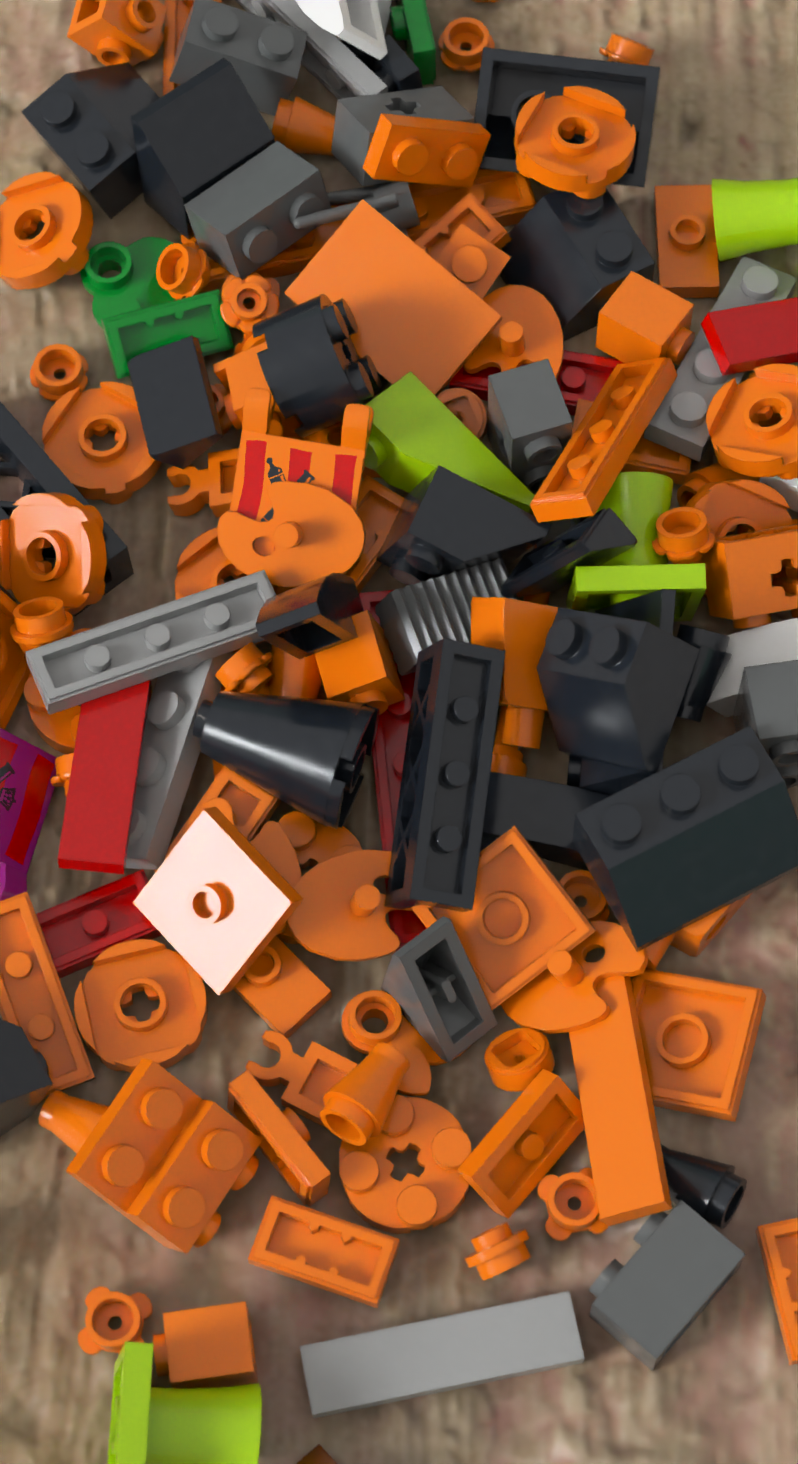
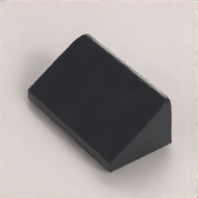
M189 336L139 354L128 361L129 373L150 456L157 461L185 469L223 437L199 339Z
M604 508L594 516L588 517L526 553L501 586L502 590L500 593L504 598L511 599L557 590L572 581L576 566H600L634 547L637 539L611 508Z

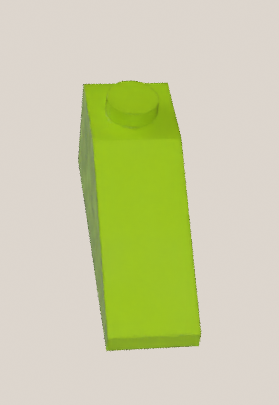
M411 371L366 404L373 408L374 418L364 466L374 469L387 484L410 493L440 465L530 514L533 513L530 503L535 495Z

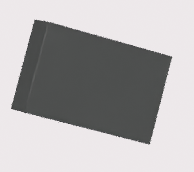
M444 916L392 954L381 990L390 994L399 1003L404 1017L442 1060L449 1063L498 1024L451 919Z

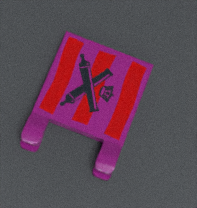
M0 728V901L27 892V873L55 788L51 784L50 779L57 776L55 759L57 757Z

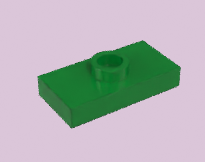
M396 0L397 6L389 7L393 39L395 42H405L407 56L418 67L422 85L434 84L436 79V46L426 1Z
M219 289L101 319L116 378L130 376L128 361L137 355L189 336L199 339L203 356L233 349L234 345L229 326L223 320L220 313L222 299Z

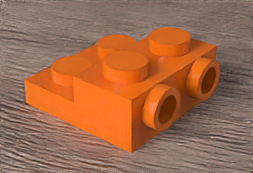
M142 1058L65 1171L160 1244L188 1254L192 1246L202 1247L216 1234L221 1224V1215L216 1210L229 1190L236 1191L243 1188L256 1173L259 1160L253 1154L262 1142V1139L218 1104L199 1097L157 1062Z

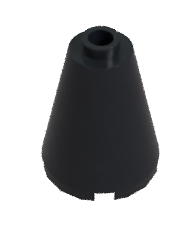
M220 691L214 701L205 699L202 702L194 722L193 736L201 738L200 750L205 755L323 826L338 829V827L342 828L359 793L364 776L360 775L365 755L371 756L380 711L377 708L368 706L366 703Z

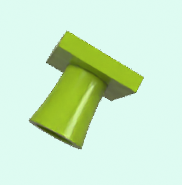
M712 178L713 217L720 263L755 252L798 245V178L750 181Z
M641 471L619 473L597 512L604 508H611L636 537L637 543L634 547L600 566H576L566 599V609L595 613V610L658 590L669 589L676 590L674 622L692 621L707 588L705 563L668 564L666 554L658 555L652 547V541L657 538L656 521L661 514L670 510L674 483L670 477L659 473Z
M125 1341L114 1364L107 1464H258L262 1421L260 1383L220 1388L176 1389L151 1387L154 1343Z

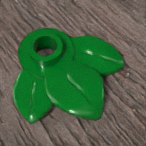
M143 237L126 247L116 242H102L89 250L88 261L80 271L84 288L93 296V316L102 329L101 319L176 300L171 297L168 290L160 287L156 278L158 259L163 250L170 244H173V242L159 237ZM110 270L118 271L120 273L117 276L110 278L101 277L105 272Z

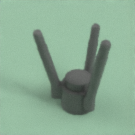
M400 181L327 192L330 205L351 204L317 211L297 217L293 221L295 228L302 229L343 220L349 216L363 199L407 237V229L420 225L408 183Z

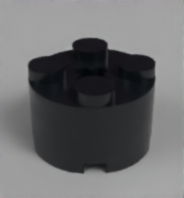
M321 294L253 325V338L265 334L268 349L258 352L257 355L267 384L285 419L297 414L303 423L294 430L299 437L305 438L342 422L344 410L348 404L366 405L372 400L375 392L382 390L380 377L371 358L368 355L360 358L356 353L350 336L357 333L358 329L354 316L343 298L332 303L326 295Z

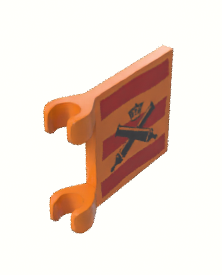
M258 387L248 388L244 398L242 433L230 511L239 512L257 521L267 522L272 519L274 514L272 503L267 495L268 486L274 482L294 481L311 483L331 490L352 505L357 512L366 451L374 418L373 408L368 405L354 403L346 406L342 423L341 446L269 434L276 402L271 390ZM259 537L254 542V548L261 555L268 556L275 551L274 543L267 537Z

